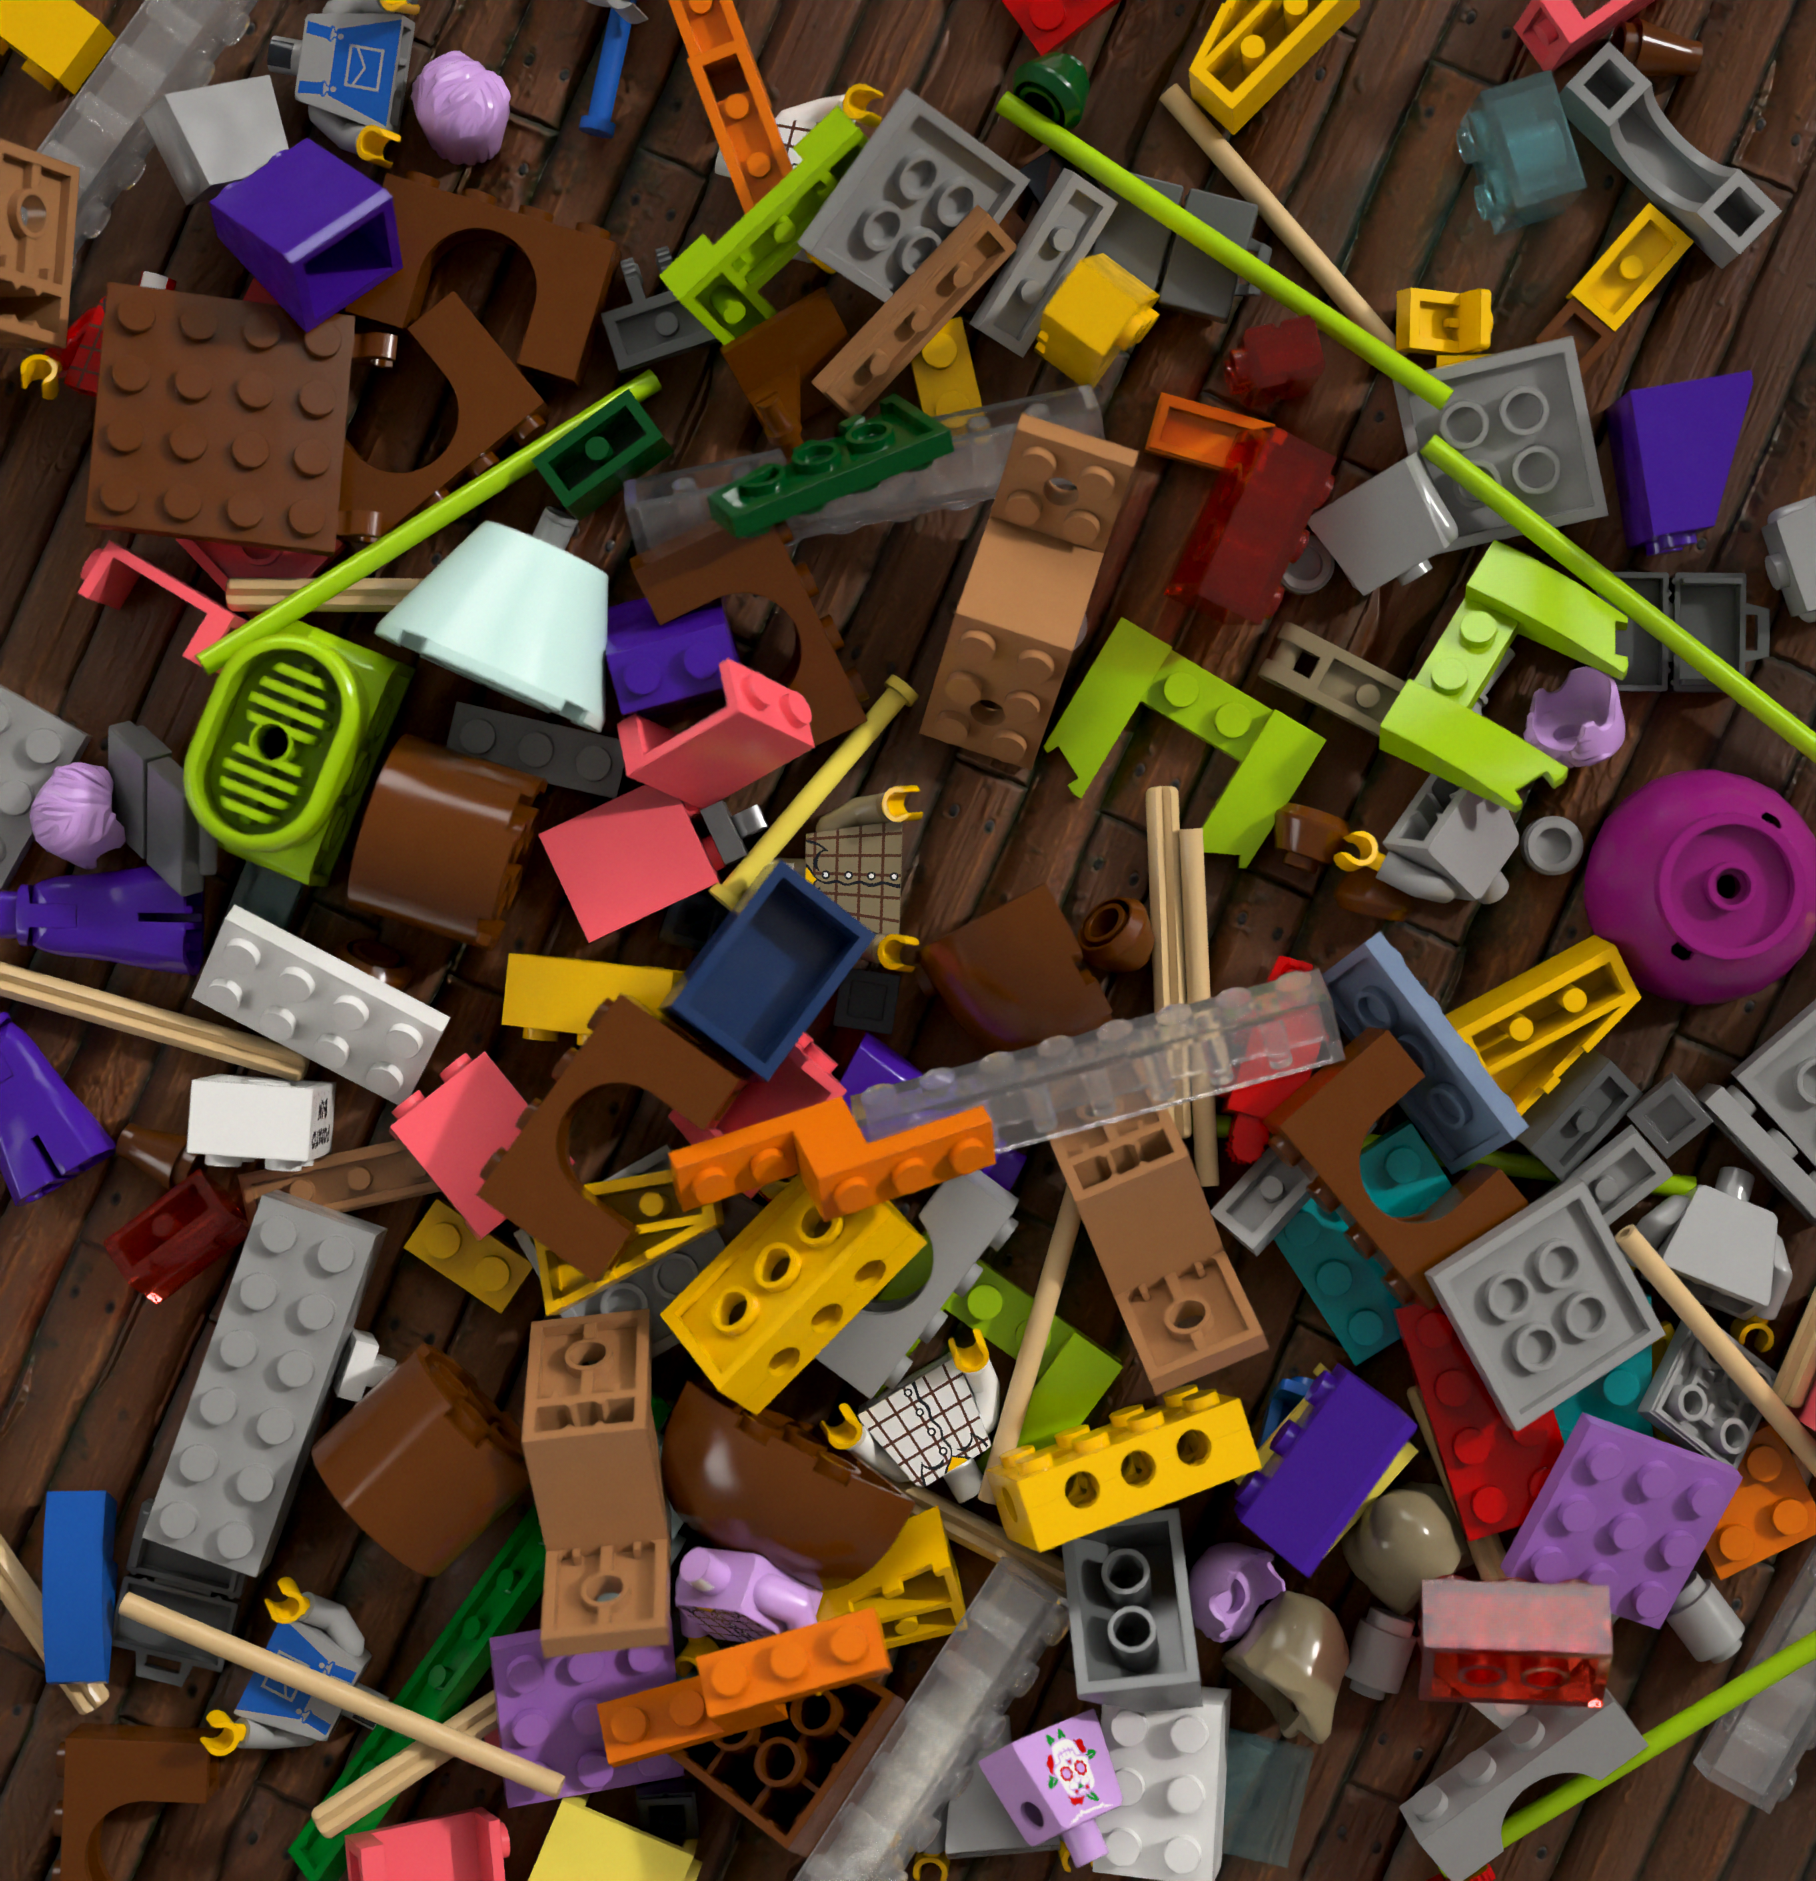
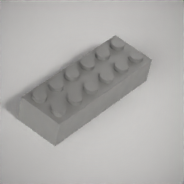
M274 1190L262 1195L142 1538L255 1578L271 1564L388 1228L280 1190Z

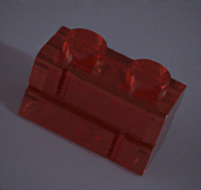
M1310 315L1283 320L1278 328L1273 323L1246 329L1236 349L1229 350L1230 359L1224 361L1225 378L1230 395L1240 394L1241 401L1247 408L1273 403L1278 395L1282 400L1309 394L1326 368L1315 319L1313 320Z
M199 1168L104 1240L103 1245L128 1284L159 1305L225 1255L228 1249L234 1248L246 1239L251 1226L228 1191Z

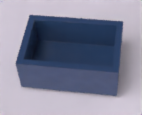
M778 860L766 865L657 1010L751 1083L768 1082L875 938L876 934L784 861Z

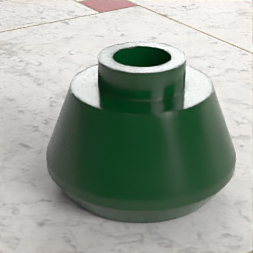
M1059 52L1046 53L1019 66L1014 72L1012 79L1013 94L1067 131L1074 129L1080 123L1090 92V83L1084 65L1073 55Z

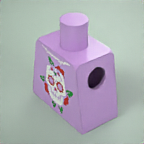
M1094 1708L1012 1742L978 1761L981 1770L1026 1843L1034 1847L1058 1835H1062L1076 1868L1110 1853L1095 1822V1818L1121 1806L1123 1797Z

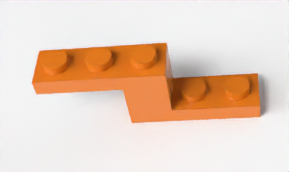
M668 0L689 55L687 62L746 215L793 170L771 110L773 108L733 0Z
M842 1096L668 1153L676 1198L683 1212L799 1174L824 1222L996 1164L993 1123L983 1105L867 1143Z
M871 1607L696 1657L699 1671L698 1676L596 1704L608 1764L616 1768L786 1720L788 1715L785 1702L892 1672L878 1611Z

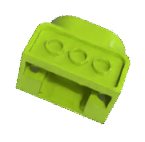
M298 620L278 633L256 639L238 650L225 664L216 680L188 749L183 772L184 790L189 807L202 827L217 839V847L308 886L327 887L416 669ZM281 727L288 735V750L281 758L270 760L265 749L266 738L272 730Z

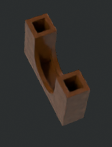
M407 170L404 178L386 173L382 187L393 199L403 268L347 305L345 312L348 315L355 316V322L412 339L413 335L407 328L418 320L429 281L442 259L456 248L471 242L495 241L518 250L531 262L537 282L536 300L517 364L525 374L581 390L601 326V314L605 312L622 256L617 243L609 240L611 233L595 225L577 222L575 230L554 224V216L532 206L520 205L518 213L496 206L497 199L494 196L476 189L463 188L461 195L439 189L441 183L439 180L416 171Z
M454 290L407 328L448 378L456 394L459 411L458 424L448 448L437 460L424 468L406 473H391L368 465L346 438L344 441L338 511L368 510L382 513L380 538L447 497L469 479L472 481L501 463L497 456L514 442L518 446H523L530 442L546 427L547 423L543 418L552 412ZM349 541L357 552L371 545Z
M711 519L630 558L633 573L659 625L665 624L721 596L735 593H749L765 597L778 604L787 612L794 625V650L786 669L774 682L798 692L808 703L812 714L809 724L815 746L868 721L860 703L870 699L868 692L855 666L844 671L835 651L845 647L839 631L830 614L819 619L810 601V598L820 594L808 566L805 561L793 565L784 546L795 540L786 520L773 524L771 530L763 535L737 539Z
M622 993L618 995L615 1001L609 997L606 998L595 1010L587 1024V1027L593 1032L579 1051L572 1047L560 1059L551 1075L557 1081L543 1101L536 1097L522 1112L515 1127L521 1130L520 1134L508 1151L500 1147L487 1161L480 1173V1177L485 1180V1183L476 1194L594 1283L606 1280L642 1230L592 1194L577 1177L569 1156V1135L572 1123L580 1108L593 1095L605 1088L619 1084H632L651 1092L701 1130L713 1131L748 1083V1080L633 996Z
M1368 1027L1269 1114L1262 1123L1273 1135L1268 1144L1274 1153L1288 1167L1293 1169L1298 1165L1311 1181L1305 1187L1311 1198L1326 1213L1331 1214L1336 1211L1349 1227L1343 1232L1349 1244L1364 1259L1368 1260L1373 1256L1386 1272L1380 1278L1386 1289L1403 1305L1411 1302L1432 1310L1439 1301L1424 1273L1522 1211L1530 1204L1501 1168L1478 1163L1435 1203L1416 1214L1391 1217L1373 1203L1364 1188L1360 1174V1153L1363 1141L1374 1122L1422 1080L1425 1075L1388 1030Z
M81 1723L65 1738V1741H61L56 1756V1775L58 1778H64L63 1800L58 1801L53 1820L54 1835L61 1837V1859H57L54 1863L51 1881H114L102 1859L100 1838L108 1813L119 1806L138 1801L206 1804L219 1788L221 1756L212 1755L199 1739L201 1737L215 1738L222 1733V1729Z

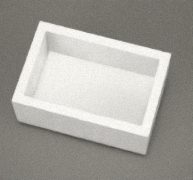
M1201 1686L1202 1707L1141 1713L1102 1704L1101 1730L1123 1798L1121 1806L1095 1819L1110 1853L1093 1861L1092 1872L1162 1881H1215L1221 1868L1231 1689Z

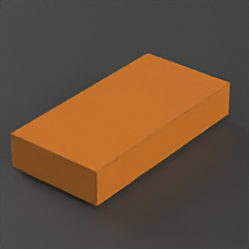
M1161 392L1144 452L1258 483L1275 424Z

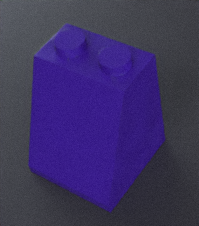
M309 138L304 139L290 149L279 151L270 158L266 165L242 181L230 183L222 189L216 198L209 202L217 237L306 333L403 268L392 196L383 187Z
M1752 371L1631 390L1604 410L1627 550L1645 547L1647 557L1682 551L1683 547L1697 544L1696 535L1715 526L1753 386Z
M724 596L714 599L662 625H659L646 597L608 607L606 657L623 716L628 718L635 713L650 720L726 700L719 663L726 659H730L740 665L742 663Z

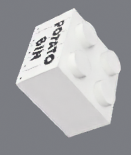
M216 1074L194 1079L191 1084L187 1153L205 1154L204 1164L210 1166L240 1167L242 1162H254L255 1158L265 1159V1169L301 1171L302 1166H313L314 1159L331 1153L336 1082L312 1080L295 1082L284 1078Z

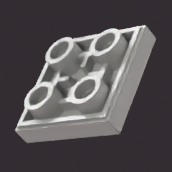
M1681 1320L1640 1403L1637 1413L1683 1449L1731 1465L1737 1470L1763 1415ZM1723 1330L1772 1388L1778 1374Z

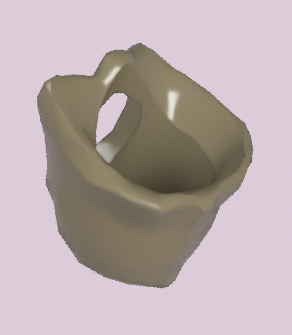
M1411 1481L1386 1488L1341 1538L1343 1554L1353 1573L1368 1587L1371 1594L1397 1615L1407 1614L1420 1600L1426 1590L1439 1585L1448 1576L1474 1564L1469 1546L1445 1489L1431 1483Z
M1287 1590L1281 1591L1253 1620L1244 1637L1222 1655L1221 1661L1228 1670L1236 1675L1267 1705L1276 1722L1280 1725V1731L1288 1739L1293 1738L1301 1731L1315 1743L1323 1744L1330 1736L1334 1706L1342 1679L1350 1664L1349 1649L1343 1629L1336 1615L1319 1599ZM1292 1701L1298 1709V1712L1294 1713L1291 1707Z

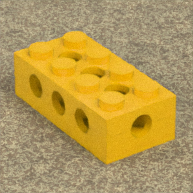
M797 1174L660 1313V1316L717 1390L757 1416L928 1242L890 1200L824 1222L800 1175Z
M1196 1384L1187 1385L1165 1393L1163 1395L1165 1403L1148 1410H1144L1142 1404L1117 1410L1109 1415L1111 1423L1091 1431L1087 1424L1071 1427L1054 1435L1056 1444L1035 1451L1034 1445H1025L1001 1454L999 1456L1001 1465L986 1469L985 1472L1006 1537L1040 1553L1262 1468L1240 1398L1218 1394L1216 1389L1198 1391Z

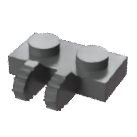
M668 245L655 249V261L660 274L673 263ZM633 257L620 261L633 303L602 313L601 317L621 374L720 342L675 297L668 287V292L646 299L642 286L644 281L638 264L634 263Z

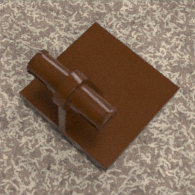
M823 286L719 348L761 424L768 441L773 446H778L781 449L787 464L792 462V449L804 443L800 436L802 431L801 423L833 404L811 382L851 340L832 300Z

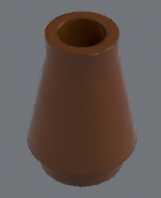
M1635 18L1631 23L1619 22L1610 39V43L1646 78L1666 76L1692 78L1697 74L1703 56L1701 41L1687 39L1640 18Z
M130 1123L124 1128L117 1141V1156L130 1161L171 1192H177L180 1189L192 1192L198 1187L208 1168V1165L204 1164L205 1154L187 1153L188 1136L143 1128Z

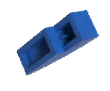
M106 1490L47 1491L42 1568V1615L46 1683L49 1685L109 1683L118 1564L113 1560L117 1500Z

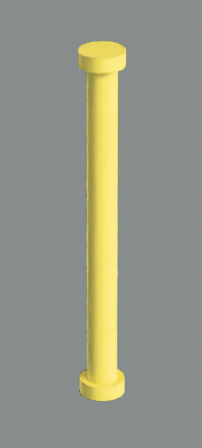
M893 674L884 683L887 690L865 714L868 721L854 727L722 884L717 882L708 890L722 905L730 911L734 908L762 869L775 859L903 706L911 707L919 698L918 694L906 682Z

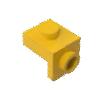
M1410 287L1397 291L1396 351L1436 356V354H1471L1487 350L1490 347V334L1493 328L1490 290L1478 288L1463 293H1452Z

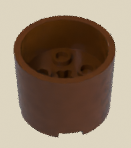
M410 734L403 735L386 761L364 817L350 871L348 884L349 905L481 949L493 950L502 936L506 924L505 921L499 920L503 910L508 911L516 893H520L534 851L544 811L534 808L533 803L537 794H545L548 786L547 779Z
M423 1343L417 1350L409 1352L312 1447V1457L320 1476L331 1493L354 1521L374 1541L412 1570L425 1576L438 1577L531 1487V1481L522 1446L523 1429L509 1411L501 1413L495 1403L483 1391L474 1386L477 1383V1379L444 1352Z

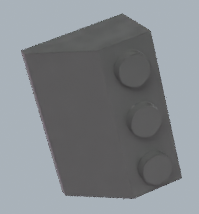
M1179 1508L1145 1512L1063 1543L1062 1551L1078 1699L1141 1713L1202 1707L1201 1683Z

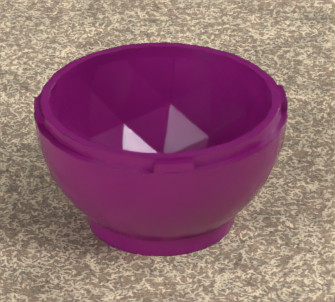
M1714 769L1680 771L1651 780L1626 797L1608 816L1591 848L1584 878L1585 891H1583L1589 926L1592 927L1596 936L1616 946L1635 985L1663 999L1690 1005L1727 1003L1758 993L1783 977L1806 953L1815 935V836L1799 812L1775 790L1748 777ZM1765 813L1775 820L1776 826L1762 820V814ZM1723 875L1730 876L1735 882V891L1729 898L1720 896L1716 889L1717 881ZM1678 942L1681 946L1691 951V954L1688 958L1681 960L1671 953V946Z

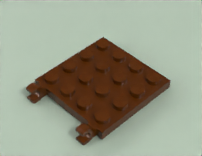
M108 282L85 527L333 557L335 553L336 540L361 544L374 543L381 536L382 513L368 510L338 511L351 364L378 369H392L393 361L396 360L398 336L376 332L354 334L355 316L337 313L306 333L285 309L279 305Z

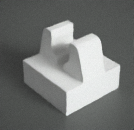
M353 1328L333 1384L337 1397L359 1402L362 1399L366 1386L373 1388L395 1367L396 1360L377 1354L379 1345L372 1333Z

